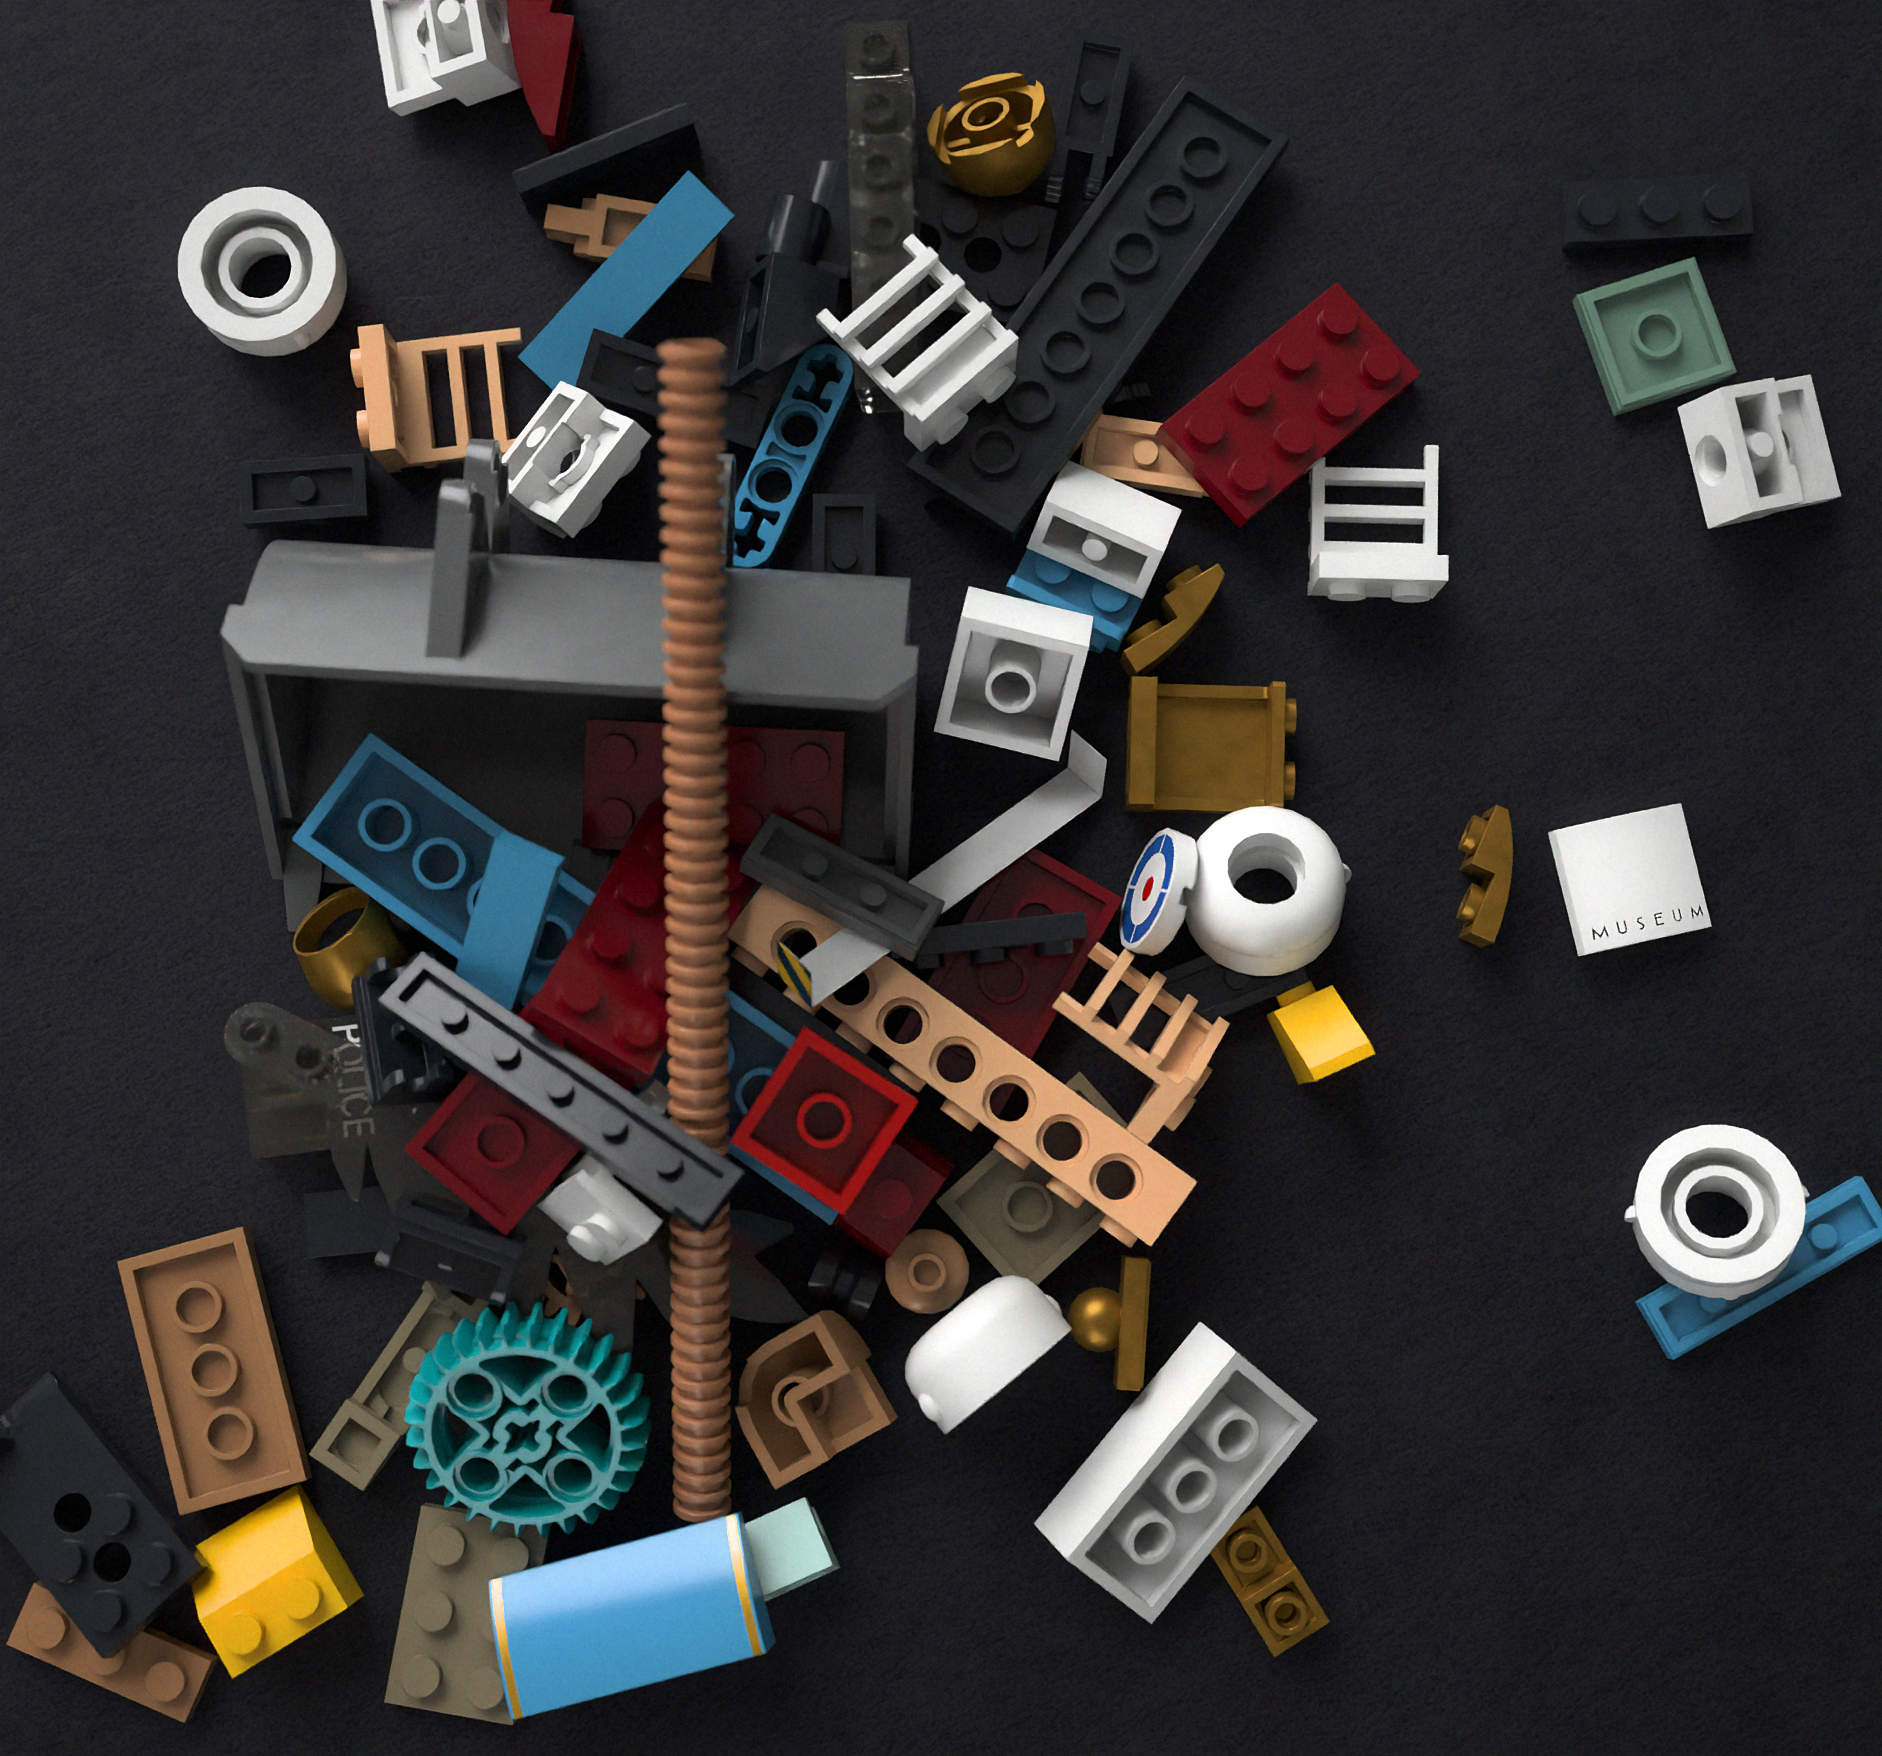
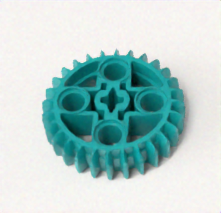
M514 1301L507 1306L502 1320L487 1306L481 1312L477 1323L464 1316L458 1322L454 1333L445 1331L439 1337L434 1349L429 1350L418 1369L419 1373L415 1376L409 1389L408 1397L411 1400L406 1408L404 1421L411 1425L407 1433L406 1445L419 1448L414 1458V1468H432L426 1483L427 1489L445 1486L448 1489L444 1500L445 1508L461 1501L468 1506L465 1516L466 1523L471 1521L478 1513L490 1517L489 1529L491 1533L496 1531L502 1521L513 1523L517 1539L522 1536L526 1525H536L541 1537L545 1539L549 1535L553 1522L557 1521L563 1530L570 1534L576 1526L578 1516L587 1523L593 1524L599 1516L601 1507L613 1510L618 1503L620 1493L629 1491L633 1485L636 1472L642 1467L647 1450L646 1443L651 1431V1420L647 1418L650 1409V1397L640 1394L644 1383L643 1374L627 1373L631 1362L630 1352L614 1356L610 1354L614 1341L613 1333L597 1341L590 1336L593 1324L591 1318L587 1319L579 1328L568 1324L567 1307L560 1311L555 1320L544 1318L541 1302L535 1304L530 1316H521ZM516 1355H528L543 1359L531 1369ZM469 1374H480L487 1378L490 1383L478 1382ZM561 1375L576 1376L583 1381V1384L570 1383L563 1379ZM506 1395L505 1401H504L503 1406H502V1408H501L502 1401H503V1399H504V1396ZM598 1403H602L605 1406L611 1423L610 1437L602 1427L587 1417ZM447 1406L452 1413L470 1425L462 1437H458L452 1429L447 1414ZM476 1457L486 1458L495 1465L484 1464L477 1460ZM567 1459H578L588 1466L574 1465ZM526 1473L537 1483H527L517 1480Z

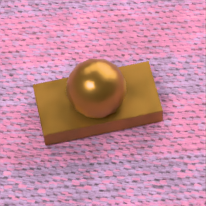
M1121 1255L1119 1294L1114 1290L1103 1287L1088 1289L1077 1296L1070 1306L1067 1317L1068 1324L1072 1328L1070 1333L1074 1340L1083 1348L1094 1352L1111 1351L1115 1348L1113 1385L1118 1390L1140 1391V1388H1143L1151 1262L1144 1256Z

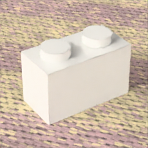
M1069 460L1060 470L1049 492L1026 548L1143 599L1182 510Z

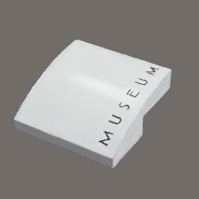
M1681 803L1548 832L1578 956L1712 927Z

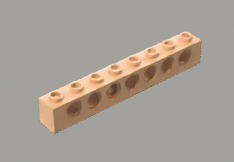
M762 884L733 923L727 937L738 945L731 956L762 978L769 968L778 974L777 939L783 944L790 935L797 932H805L816 939L818 947L845 926ZM887 955L862 972L869 979L870 989L866 998L856 1005H844L838 1002L834 993H832L811 1008L789 986L783 992L785 996L813 1016L822 1006L840 1019L842 1023L835 1032L867 1055L872 1046L875 1045L893 1058L894 1062L888 1071L919 1093L927 1083L941 1093L947 1100L940 1109L972 1132L978 1122H980L997 1134L1000 1138L993 1148L1021 1169L1025 1170L1030 1162L1033 1161L1053 1175L1046 1187L1070 1205L1078 1209L1082 1202L1087 1200L1106 1214L1099 1226L1129 1248L1133 1246L1138 1238L1145 1244L1152 1246L1197 1183L1196 1180ZM896 1009H913L922 1018V1031L918 1038L911 1043H895L886 1034V1020ZM951 1046L967 1048L973 1054L976 1062L973 1074L967 1080L960 1083H952L945 1080L937 1069V1061L940 1054ZM1003 1084L1019 1086L1025 1092L1028 1099L1026 1113L1022 1118L1013 1122L998 1119L990 1108L991 1094L997 1087ZM1065 1122L1071 1124L1080 1135V1148L1076 1155L1069 1160H1055L1044 1149V1133L1054 1123ZM1113 1160L1127 1165L1133 1175L1131 1190L1120 1199L1106 1198L1101 1194L1096 1183L1099 1169L1105 1163Z

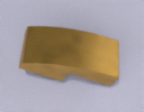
M1219 564L1203 573L1199 566L1195 565L1180 573L1166 584L1170 593L1164 596L1159 609L1168 624L1162 627L1159 620L1155 619L1140 627L1126 638L1130 647L1123 651L1120 664L1130 679L1132 676L1142 677L1154 669L1196 627L1210 606L1225 575Z
M1495 805L1484 812L1482 818L1473 815L1465 828L1458 846V850L1467 853L1460 870L1483 880L1481 886L1474 883L1470 885L1460 904L1457 918L1465 921L1459 938L1481 948L1494 943L1505 912L1512 877L1513 842L1508 809L1499 805Z
M1252 1500L1210 1554L1271 1653L1276 1657L1330 1621L1284 1550L1261 1510Z

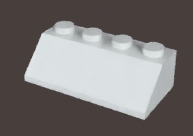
M1199 1322L1034 1524L1070 1563L1152 1624L1317 1422V1419L1202 1322Z

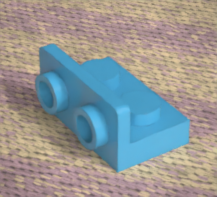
M1027 549L1015 575H1011L1005 591L1007 596L1093 616L1088 650L1095 653H1102L1105 647L1116 653L1118 652L1143 599L1030 549Z

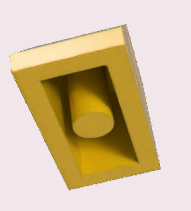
M1306 982L1276 996L1281 1008L1266 1015L1298 1084L1317 1081L1375 1054L1370 1041L1333 985L1316 992L1312 982Z

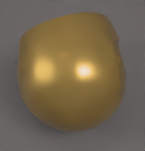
M357 886L342 889L320 902L302 920L293 940V949L313 991L324 1002L337 1009L355 1012L351 989L354 977H361L370 963L381 957H388L390 969L405 966L408 964V959H410L406 940L399 928L390 919L388 909ZM365 908L357 923L343 937L332 945L316 951V944L320 936L335 919L348 911Z

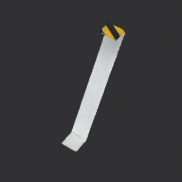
M1072 730L1068 768L915 876L909 883L945 901L942 911L944 913L1101 799L1107 759ZM844 927L799 960L777 939L778 976L802 1000L813 1008L891 950Z

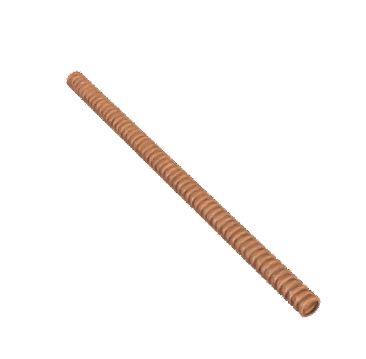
M709 340L667 341L666 345L659 347V356L667 361V368H662L659 371V379L667 382V391L660 393V403L667 406V414L660 417V426L667 429V437L660 440V449L668 452V459L660 463V471L668 475V482L661 485V495L668 498V505L661 508V517L668 520V527L661 531V540L669 543V549L661 554L662 563L669 566V572L662 575V585L669 588V594L664 595L662 598V607L669 610V616L665 617L662 621V629L670 633V638L665 639L662 643L663 652L670 655V660L665 661L663 664V673L670 677V682L665 683L663 686V695L670 699V703L663 708V716L671 721V724L664 728V739L671 742V746L665 748L664 760L671 764V767L666 769L664 773V781L671 785V789L665 792L664 802L672 807V810L665 814V824L672 828V831L666 833L665 845L672 849V852L668 853L665 857V866L672 870V873L668 874L665 879V886L673 892L666 898V908L673 912L666 919V929L673 933L666 941V949L673 954L666 962L667 971L673 974L667 980V991L674 995L667 1001V1011L673 1015L667 1022V1031L673 1036L667 1043V1051L673 1056L668 1061V1072L673 1076L668 1082V1092L673 1096L669 1099L668 1111L673 1116L670 1118L671 1122L730 1161L725 1155L730 1147V1140L725 1136L729 1131V1119L725 1116L729 1111V1100L724 1096L729 1091V1080L723 1076L729 1070V1060L723 1056L729 1050V1040L723 1036L729 1029V1020L723 1016L729 1009V1000L723 996L728 991L729 980L722 975L729 967L728 958L722 955V953L728 950L729 939L722 934L728 929V918L721 913L728 907V897L721 893L728 886V876L721 872L728 865V855L721 851L728 844V835L721 830L728 822V814L721 810V806L727 804L728 792L721 788V785L726 783L728 779V771L721 767V763L727 760L728 750L720 746V742L727 738V728L720 724V720L725 719L727 716V706L720 703V699L727 694V685L720 681V677L727 672V663L720 660V655L727 650V641L720 638V633L727 628V619L720 616V610L725 609L727 606V597L720 594V588L724 587L727 583V575L719 572V566L727 561V553L719 550V543L726 540V530L719 527V521L726 517V508L719 505V498L726 495V485L719 482V475L726 472V462L719 460V452L726 449V440L719 437V429L726 426V417L718 414V406L724 405L726 402V394L718 391V383L726 379V371L718 368V359L725 357V347L718 345L716 341ZM730 1202L704 1234H701L675 1215L671 1216L669 1222L670 1230L673 1232L670 1238V1249L673 1252L670 1258V1268L674 1272L670 1278V1286L674 1291L670 1298V1305L674 1310L671 1314V1325L674 1328L671 1334V1344L674 1347L671 1354V1362L674 1365L671 1381L675 1385L672 1389V1401L675 1404L672 1409V1419L675 1422L672 1428V1437L675 1440L672 1447V1455L675 1458L672 1467V1473L675 1476L673 1481V1493L675 1494L673 1510L678 1517L694 1523L726 1516L731 1510V1498L729 1496L731 1492V1480L729 1478L731 1473V1462L729 1460L731 1443L728 1440L731 1435V1425L728 1422L731 1416V1407L728 1404L731 1397V1388L728 1385L731 1378V1370L727 1366L731 1359V1351L727 1347L731 1339V1333L727 1328L730 1325V1313L727 1310L730 1306V1294L727 1291L730 1286V1275L727 1272L730 1266V1256L726 1252L730 1247V1237L726 1233L730 1227V1218L726 1214L729 1211Z

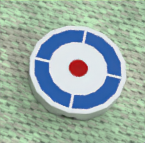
M1166 828L1157 832L1146 845L1127 885L1121 908L1119 932L1121 944L1127 950L1138 954L1156 955L1165 949L1179 930L1186 916L1185 910L1187 906L1178 904L1183 887L1192 890L1193 885L1196 886L1198 878L1199 853L1197 844L1192 837Z

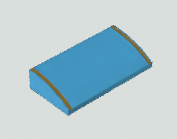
M741 1512L493 1578L489 1581L495 1644L511 1720L764 1654L776 1642Z

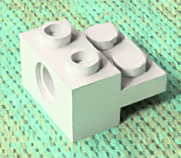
M371 0L388 107L398 115L404 116L452 98H457L464 105L470 106L522 88L514 62L510 39L507 0Z
M1811 374L1775 381L1773 377L1721 387L1678 407L1708 529L1762 518L1775 512L1823 503L1841 496Z
M560 381L502 457V463L509 464V502L536 525L563 539L566 535L574 538L580 529L591 524L598 516L602 507V500L618 479L627 475L636 466L640 459V450L650 439L651 435L634 420L605 408L588 392ZM572 452L573 459L570 468L564 473H560L564 457Z

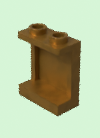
M1131 677L1128 685L1125 811L1230 814L1231 812L1249 807L1273 806L1283 808L1284 800H1293L1295 792V763L1284 761L1285 737H1294L1297 710L1296 700L1286 699L1285 682L1272 681L1266 687L1157 684L1158 677Z

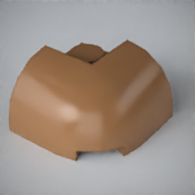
M822 1310L764 1343L746 1359L748 1363L740 1378L739 1405L735 1407L742 1431L774 1489L785 1485L830 1460L838 1452L884 1428L898 1418L866 1362V1359L872 1355L871 1351L851 1324L833 1310Z

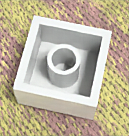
M969 586L934 731L1059 762L1089 649L1093 616Z

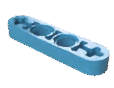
M830 344L815 345L803 354L796 366L735 497V534L746 536L754 522L753 513L744 512L747 505H750L763 516L779 519L775 526L771 525L765 518L763 519L757 534L759 543L764 546L761 552L750 550L746 558L739 557V550L734 542V567L765 569L770 565L778 552L853 389L854 373L852 361L847 353L838 346ZM831 362L836 364V374L841 381L839 384L829 381L825 385L820 396L821 406L830 407L828 413H824L815 404L809 402L816 389L815 375L811 370L813 367L823 370L827 363ZM798 394H802L809 401L800 400L796 398ZM794 416H807L818 426L816 438L807 446L796 447L790 445L782 436L783 426ZM767 472H782L791 480V493L783 501L769 503L758 496L756 492L757 482Z

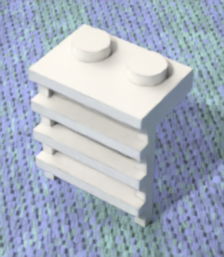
M911 234L903 241V248L915 260L841 323L826 308L816 316V321L904 412V435L923 452L934 441L937 440L940 444H944L957 435L968 421L966 414L981 400L985 399L988 403H991L1007 391L1016 378L1014 372L1016 370L1019 338L1011 329L1006 331L992 316V310L985 302L979 303L965 288V282L957 274L953 276L939 261V255L931 247L926 248ZM930 274L941 287L870 349L866 350L855 337ZM956 301L967 315L893 378L881 365Z
M1426 445L1424 447V469L1325 467V458L1311 469L1309 473L1311 507L1309 508L1310 544L1308 546V558H1310V579L1308 582V595L1328 596L1329 599L1337 601H1357L1366 597H1391L1393 601L1404 603L1424 602L1434 598L1448 582L1449 555H1437L1438 445ZM1325 485L1423 488V506L1325 504ZM1324 522L1423 525V544L1324 541Z
M657 1080L635 1095L636 1098L661 1115L668 1108L669 1099L673 1097L668 1092V1085L664 1087ZM586 1154L565 1170L561 1175L565 1182L546 1194L537 1204V1207L569 1233L567 1241L575 1251L590 1261L597 1262L600 1260L604 1265H608L647 1242L663 1221L612 1177L614 1174L612 1171Z

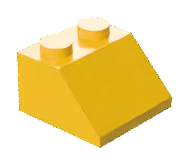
M300 1483L196 1546L211 1565L191 1584L199 1621L232 1678L347 1609L364 1596Z

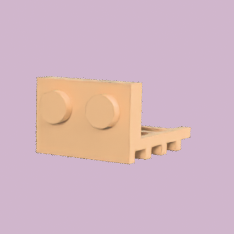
M383 324L358 327L360 348L351 349L350 359L355 385L357 387H364L366 410L357 412L359 439L363 449L370 448L371 453L388 473L401 472L400 468L424 466L425 469L435 468L440 463L457 461L465 464L466 449L469 440L472 438L463 350L484 348L494 440L499 441L502 457L516 439H510L500 346L523 343L520 328L395 342ZM447 352L457 446L436 448L426 355Z
M1097 942L1088 954V957L1108 972L1086 1005L1083 1007L1066 993L1062 992L1052 1007L1154 1080L1149 1092L1126 1130L1148 1145L1163 1125L1174 1131L1196 1101L1194 1096L1213 1071L1207 1064L1230 1023L1219 1016L1212 1025L1193 1011L1198 1000L1190 994H1187L1183 1001L1180 1002L1161 988L1167 979L1161 973L1156 971L1151 979L1133 968L1130 963L1136 955L1125 948L1118 957ZM1121 980L1138 992L1139 996L1117 1030H1115L1097 1017L1096 1014L1118 981ZM1153 1003L1171 1017L1152 1049L1147 1053L1130 1041L1129 1037L1150 1004Z

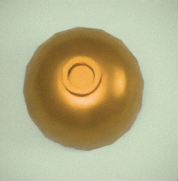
M1014 72L991 75L969 83L958 90L961 102L953 106L948 113H946L943 104L933 113L927 127V134L934 156L947 177L970 194L994 197L1020 193L1048 166L1055 150L1056 128L1051 105L1043 85L1037 80L1035 86L1028 85L1024 74Z

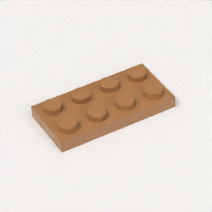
M239 1227L117 1261L179 1515L311 1478L312 1474L250 1227Z

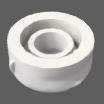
M249 187L220 196L207 204L192 220L183 236L178 254L179 282L184 298L194 314L224 344L243 353L259 356H284L303 350L319 340L332 327L343 306L347 290V273L341 247L321 216L304 200L283 190L269 187ZM275 254L290 257L292 266L290 278L282 290L273 296L261 299L248 297L241 293L243 277L255 262L262 257Z
M1260 806L1231 812L1214 822L1196 842L1199 853L1196 886L1193 885L1192 890L1183 887L1178 904L1187 906L1185 919L1189 931L1199 947L1213 960L1235 972L1253 976H1277L1298 970L1307 965L1329 946L1339 927L1346 894V883L1350 880L1352 873L1349 867L1342 863L1336 846L1324 830L1309 818L1292 810L1273 806ZM1256 868H1269L1282 873L1290 881L1295 893L1288 900L1276 904H1257L1242 897L1234 889V884L1247 871Z
M1702 1125L1683 1130L1670 1137L1649 1156L1639 1175L1633 1206L1626 1210L1624 1220L1626 1222H1633V1230L1641 1251L1651 1266L1669 1283L1689 1293L1709 1298L1735 1300L1740 1295L1754 1292L1770 1283L1786 1267L1802 1234L1806 1215L1805 1198L1809 1196V1193L1801 1185L1796 1170L1786 1156L1768 1140L1746 1129L1733 1126ZM1704 1191L1723 1193L1734 1198L1746 1210L1748 1226L1737 1235L1728 1238H1712L1699 1232L1690 1223L1686 1213V1202L1691 1196Z
M1014 1275L999 1277L974 1292L918 1340L911 1348L905 1363V1379L911 1392L919 1401L924 1414L932 1421H935L946 1434L1037 1360L1072 1328L1062 1317V1310L1058 1302L1052 1297L1044 1295L1040 1288L1029 1279Z

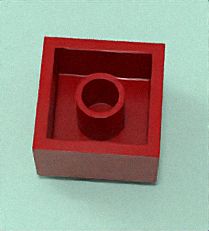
M804 1025L731 1135L730 1142L844 1216L915 1108L918 1100L898 1085Z

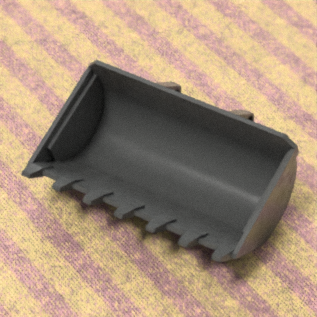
M471 438L465 454L463 480L446 479L443 481L439 497L435 549L275 540L266 547L258 562L244 605H229L220 634L271 877L273 880L283 881L289 932L296 933L302 920L313 908L323 901L327 884L354 885L295 843L292 838L370 732L387 741L519 837L565 857L563 868L596 892L621 850L582 848L585 723L589 717L670 721L663 716L664 706L670 703V699L663 695L664 684L670 682V677L663 673V664L665 661L670 660V655L663 652L662 644L665 639L670 638V633L662 629L663 619L669 616V610L662 607L663 596L669 594V588L662 585V575L669 572V566L664 563L510 554L509 464L502 463L501 447L498 440ZM719 453V460L726 462V472L719 475V482L726 485V495L719 498V505L726 508L725 519L719 521V527L726 530V540L719 543V550L727 553L726 563L719 566V572L727 575L726 585L720 588V594L727 597L726 608L720 610V616L727 619V628L720 633V638L727 641V650L720 655V660L727 663V672L720 677V681L727 685V694L720 699V703L727 706V716L725 719L720 720V724L846 730L841 848L908 882L914 801L912 779L918 647L910 646L912 578L734 567L735 454ZM756 881L741 909L747 906L763 883ZM388 909L392 922L399 928L405 939L411 940L413 926ZM795 933L790 935L783 943L790 951H792Z

